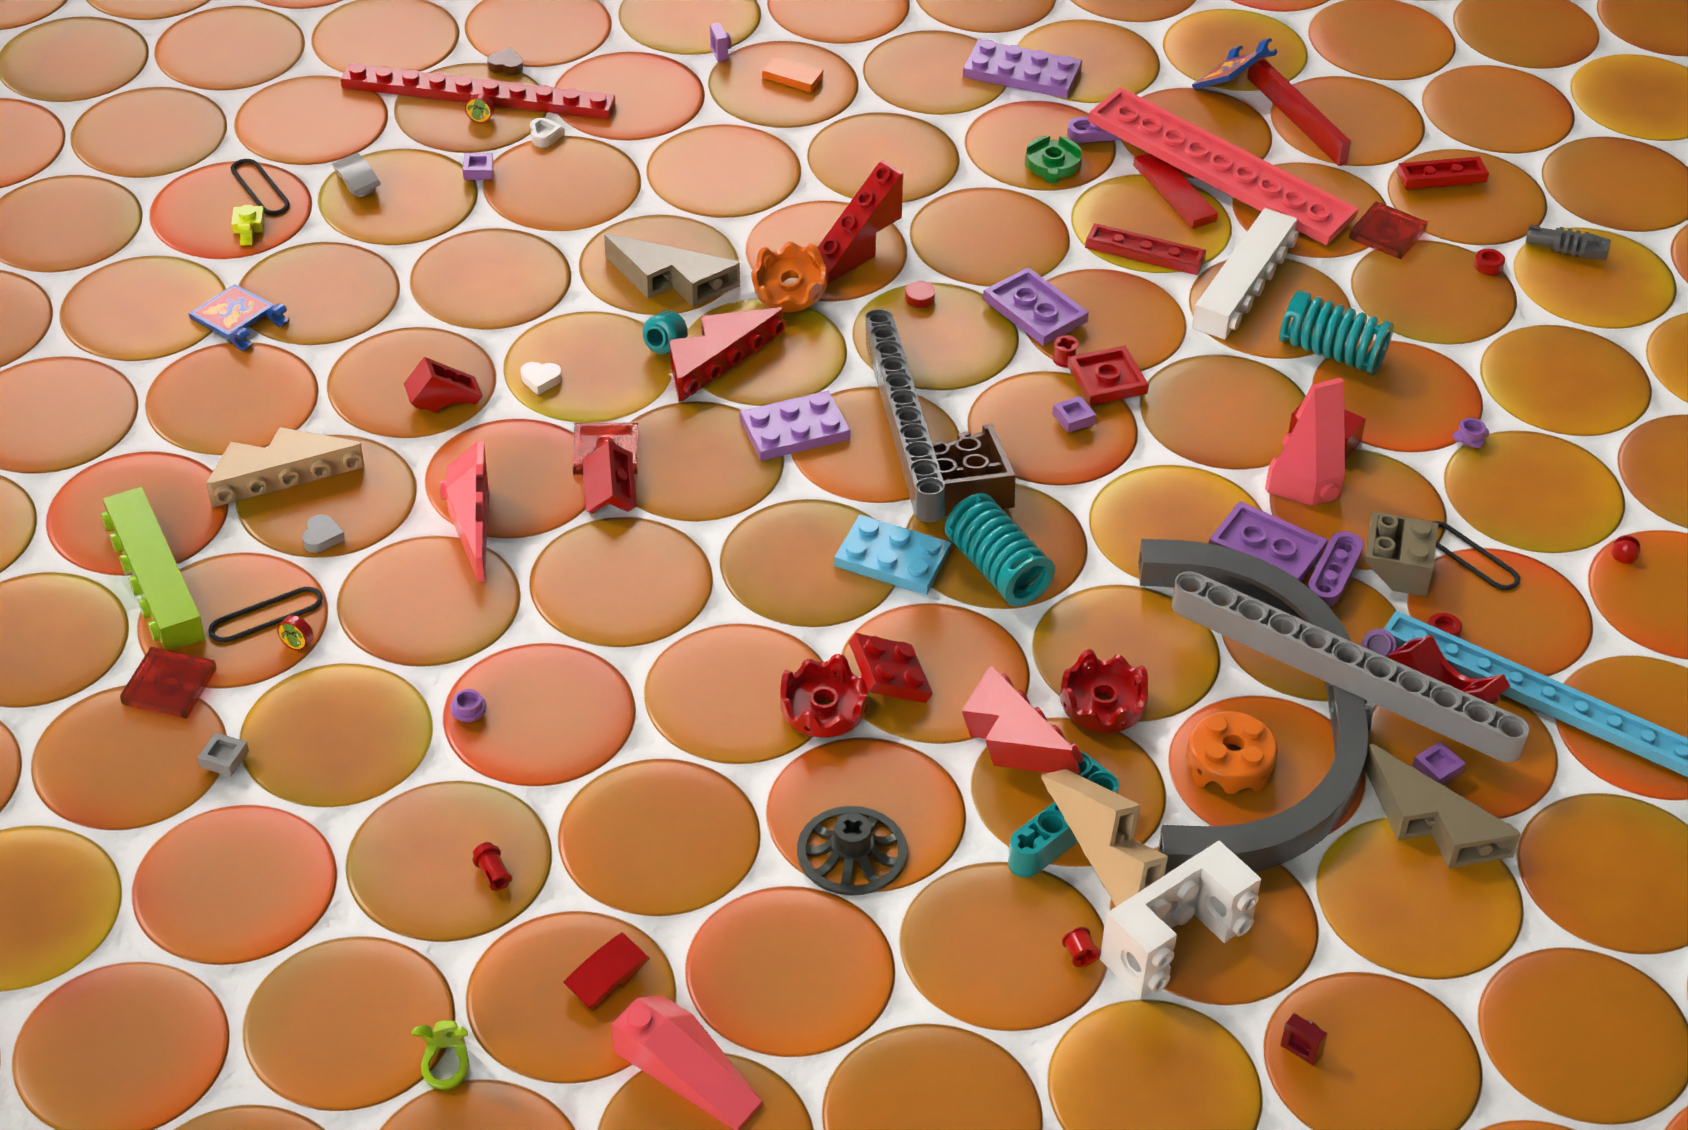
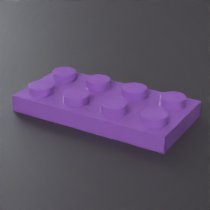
M978 39L963 67V77L1067 99L1080 73L1082 60L1066 55L1050 54L1042 50L1021 48L1018 45H1006L992 40Z

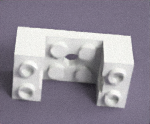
M1220 840L1106 913L1100 960L1139 999H1142L1152 991L1154 993L1161 991L1170 980L1171 966L1169 963L1174 958L1172 950L1175 948L1177 934L1171 928L1178 924L1184 925L1195 915L1223 943L1236 935H1244L1254 923L1253 916L1255 906L1259 900L1258 892L1261 878Z

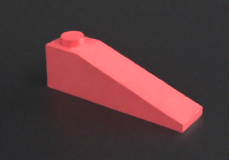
M1341 377L1311 385L1295 415L1298 419L1292 433L1285 434L1282 440L1285 446L1280 456L1273 457L1269 465L1265 490L1268 493L1310 506L1340 498L1345 477L1344 381Z
M484 441L476 442L447 466L446 480H441L440 492L441 499H447L449 515L478 582H485L489 484Z
M665 996L636 998L611 1024L613 1051L731 1129L741 1130L762 1106L760 1097L695 1016Z

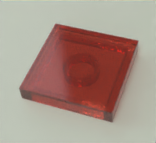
M1376 201L1350 230L1349 239L1402 259L1426 231L1428 221Z
M638 422L575 423L573 475H583V458L608 441L632 452L634 474H638Z
M151 646L120 694L121 703L187 719L217 669L215 661Z

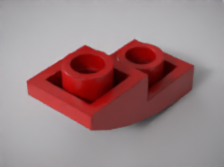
M621 932L587 958L563 983L593 1011L619 983L624 986L650 958Z

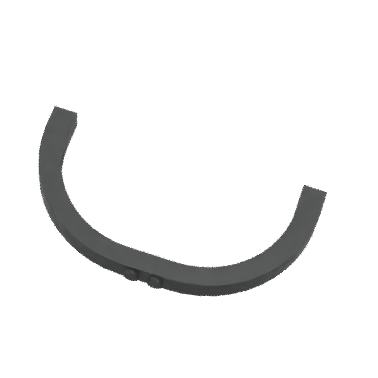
M1141 539L1138 559L1140 586L1174 587L1176 577L1180 573L1186 571L1196 572L1351 641L1341 621L1330 607L1313 590L1275 565L1244 552L1219 545L1183 540ZM1325 682L1334 743V762L1320 784L1307 797L1294 806L1262 820L1229 826L1162 825L1158 851L1168 856L1164 875L1219 840L1254 872L1267 870L1288 862L1321 842L1337 827L1346 815L1358 790L1367 755L1368 730L1371 729L1372 723L1371 710L1365 708L1367 700Z

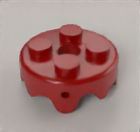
M1087 649L1080 654L1077 662L1071 668L1065 669L1060 690V701L1063 710L1073 722L1091 731L1113 733L1128 729L1140 721L1146 711L1148 702L1147 670L1142 665L1133 668L1121 655H1115L1109 660H1099L1096 657L1095 651ZM1100 694L1109 695L1112 699L1101 700L1098 699L1097 696H1099Z
M834 654L826 662L806 659L794 674L786 669L783 672L780 688V708L789 725L801 733L819 738L840 736L857 727L865 717L868 708V689L862 675L856 676L851 671L848 660L841 654ZM819 699H826L827 701H830L832 703L828 705H820L816 703V701Z

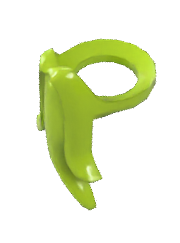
M453 1020L439 1021L435 1023L433 1030L428 1025L415 1027L411 1035L423 1038L427 1044L421 1063L422 1076L427 1084L434 1089L443 1091L460 1085L467 1077L470 1068L464 1038L468 1036L467 1029L457 1026V1023ZM440 1048H455L460 1061L457 1073L446 1080L436 1079L430 1072L429 1065L431 1059Z

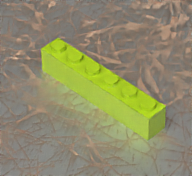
M139 487L103 498L106 512L100 513L104 528L106 532L113 531L110 534L111 543L115 553L122 552L123 554L119 556V560L124 574L131 573L132 575L128 577L134 597L141 595V599H138V604L143 618H151V621L147 623L153 641L160 640L166 653L206 640L200 614L143 488Z

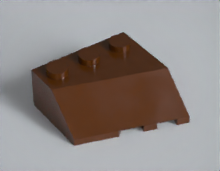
M992 423L982 426V432L971 435L966 431L957 434V440L949 443L936 441L932 443L945 483V516H949L954 507L963 499L978 493H985L991 496L1001 509L1015 507V473Z

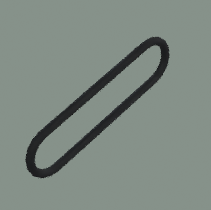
M240 159L232 164L231 171L256 204L263 206L264 213L277 215L289 208L288 199L258 162L253 159ZM242 163L254 164L284 201L285 206L275 211L266 209L236 172V166Z
M1432 521L1439 523L1438 526L1447 529L1514 576L1515 581L1510 585L1499 584L1436 541L1438 549L1493 587L1501 590H1511L1519 584L1520 577L1513 568L1450 525L1440 521Z
M301 587L220 617L210 624L208 629L209 636L217 642L226 643L281 623L287 616H300L319 607L323 600L322 593L313 587ZM313 592L318 597L316 603L309 607L235 635L218 637L214 634L215 626L221 622L296 594Z

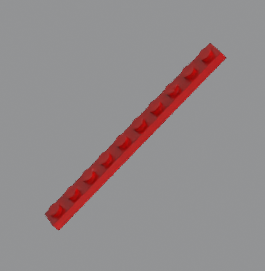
M349 63L341 77V86L347 89L467 103L474 94H484L497 107L606 120L610 119L615 106V95L603 92H588L573 88L562 89L547 85L537 86L521 82L512 83L495 79L470 78L469 76L419 72L413 69L402 70L387 66H369L361 63Z

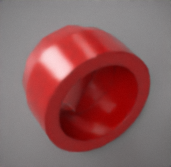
M1632 535L1620 536L1614 542L1611 554L1615 560L1621 563H1634L1640 553V543Z

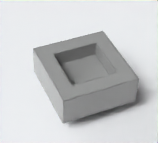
M215 732L197 757L199 767L232 777L249 752L248 744L246 741Z

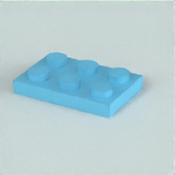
M859 515L834 557V566L927 595L951 552V542Z

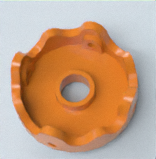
M788 241L782 249L776 252L771 251L768 247H763L758 253L756 266L751 272L755 294L759 301L768 308L782 307V312L785 313L802 311L818 302L827 289L828 276L826 266L817 246L813 243H809L807 247H802ZM788 278L798 279L793 284L784 283Z
M1221 711L1203 717L1194 725L1189 735L1186 759L1190 763L1193 780L1199 787H1205L1208 782L1214 781L1220 784L1228 794L1237 793L1245 788H1252L1255 793H1259L1267 785L1270 774L1275 767L1278 747L1272 731L1257 718L1235 711ZM1235 744L1241 749L1232 751L1227 749L1225 745Z

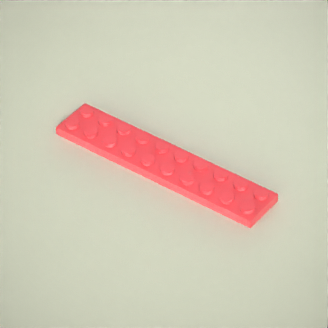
M1119 87L1089 112L1088 122L1261 212L1264 208L1297 218L1296 230L1325 245H1328L1357 216L1359 208L1122 87Z

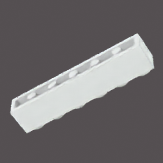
M1267 208L1263 209L1195 304L1193 329L1224 340L1232 329L1237 330L1243 313H1248L1252 307L1254 297L1261 295L1265 281L1273 278L1277 264H1282L1287 255L1288 248L1295 246L1299 234L1298 231H1295L1297 218Z

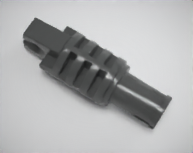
M1533 225L1529 226L1526 237L1527 244L1552 248L1551 251H1554V253L1562 251L1564 255L1571 253V256L1574 257L1577 254L1579 258L1604 260L1608 256L1611 240L1589 232L1581 234L1580 230L1572 232L1573 229L1568 228V231H1565L1564 227L1553 230Z

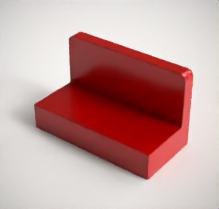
M608 441L583 458L586 512L593 514L607 504H611L626 512L637 507L632 452Z

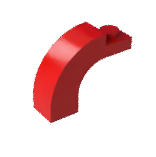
M1432 635L1411 639L1388 655L1389 659L1493 705L1500 700L1499 695L1510 687L1504 674L1481 679H1473L1462 675L1447 662Z

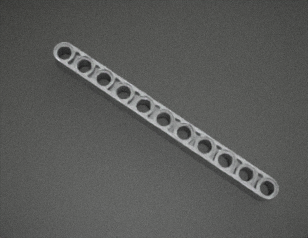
M1186 571L1176 577L1172 609L1178 615L1499 761L1515 762L1521 758L1529 733V725L1523 718L1199 573Z

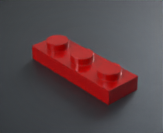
M1480 156L1398 163L1397 174L1405 189L1485 183L1489 175Z

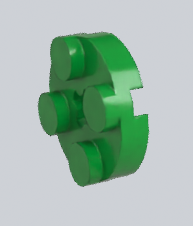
M1042 136L1032 140L1027 146L1025 167L1033 173L1044 177L1046 182L1057 183L1061 178L1069 177L1081 169V148L1071 139L1059 136V141L1050 140V136Z

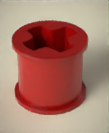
M1063 335L1057 337L1054 341L1055 354L1052 359L1057 366L1068 368V356L1076 355L1079 343L1076 338Z
M1087 927L1072 929L1062 939V944L1070 953L1075 967L1088 966L1100 956V949L1095 946L1090 936V930Z

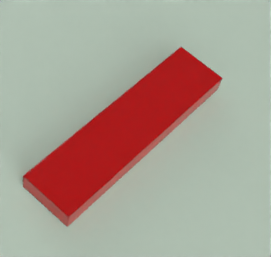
M1148 153L1134 157L1133 166L1192 229L1217 221L1218 212L1174 166Z
M1097 223L1093 224L1085 242V248L1194 275L1199 274L1206 257L1205 249Z

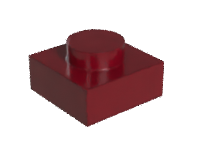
M1293 1013L1285 1023L1280 1046L1314 1066L1322 1056L1328 1033L1321 1030L1314 1022L1305 1020Z

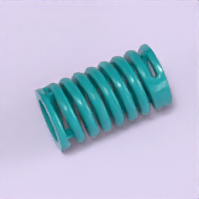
M1298 290L1285 312L1280 328L1279 341L1284 343L1290 340L1291 345L1294 347L1302 346L1305 351L1312 350L1316 355L1323 354L1327 359L1334 358L1338 363L1345 362L1349 367L1356 366L1358 370L1374 375L1381 366L1389 348L1394 324L1384 321L1379 325L1378 319L1375 316L1370 317L1367 322L1366 313L1360 312L1356 316L1355 309L1350 308L1345 312L1344 305L1339 304L1335 307L1333 301L1329 300L1324 303V300L1319 296L1312 301L1310 293ZM1376 334L1377 336L1375 342L1371 347L1370 351L1368 352V348L1373 340L1374 335Z
M985 493L971 495L963 499L950 512L945 523L946 536L1010 605L1022 606L1029 604L1042 595L1050 586L1055 574L1054 563L1050 558L1046 557L1034 541L1030 540L1029 536L1015 524L1014 520L1001 509L991 496Z

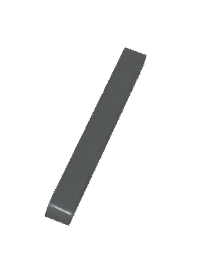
M884 309L871 310L865 315L866 345L914 513L921 521H939L945 516V483L897 327L890 311Z

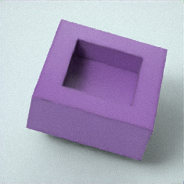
M721 23L710 24V48L717 62L728 60V49H731L730 35L725 33Z
M464 153V180L480 181L492 179L493 153Z
M1081 396L1053 404L1052 414L1067 433L1095 424L1096 414Z
M1440 741L1415 756L1412 766L1441 785H1444L1462 774L1466 763Z

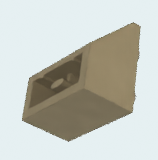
M1372 511L1365 562L1392 591L1426 597L1434 567L1439 523Z

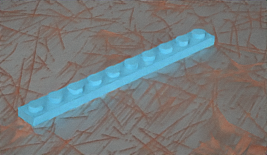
M1397 610L1384 627L1385 630L1395 637L1397 648L1411 639L1432 635L1447 662L1462 675L1473 679H1481L1504 674L1510 687L1502 692V695L1688 777V738Z

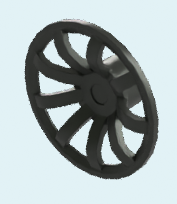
M860 806L837 807L822 812L805 825L797 843V858L805 875L814 884L836 894L852 896L876 892L892 883L902 872L906 863L907 845L901 829L886 815ZM839 816L835 822L834 830L826 829L820 824L829 818ZM878 821L887 826L892 834L881 837L875 836L871 832L876 827ZM812 831L821 838L828 839L827 842L819 846L806 845ZM897 843L898 857H889L879 851L876 846L886 847ZM831 852L829 858L822 866L813 869L807 856H821ZM868 855L878 863L892 867L891 870L882 878H879L870 864ZM840 859H844L841 884L824 878L838 864ZM858 860L869 883L850 886L854 861Z

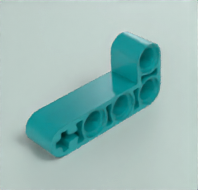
M1081 752L1083 762L1078 764L1081 777L1118 794V779L1089 755ZM1055 802L1012 834L1008 866L1013 874L1024 878L1032 877L1078 843Z

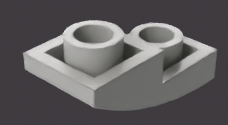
M358 152L332 163L335 173L343 179L347 190L354 196L362 197L374 192L375 187L381 185L372 168Z

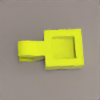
M244 205L233 208L232 231L233 234L240 233V246L253 245V234L263 232L265 217L263 206Z

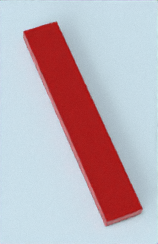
M1260 58L1248 68L1247 78L1338 166L1347 164L1351 140L1266 59Z

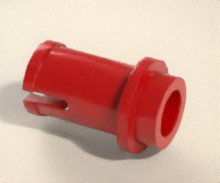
M484 842L473 850L472 862L481 869L492 891L502 890L512 881V876L500 858L501 850L499 847L491 842Z

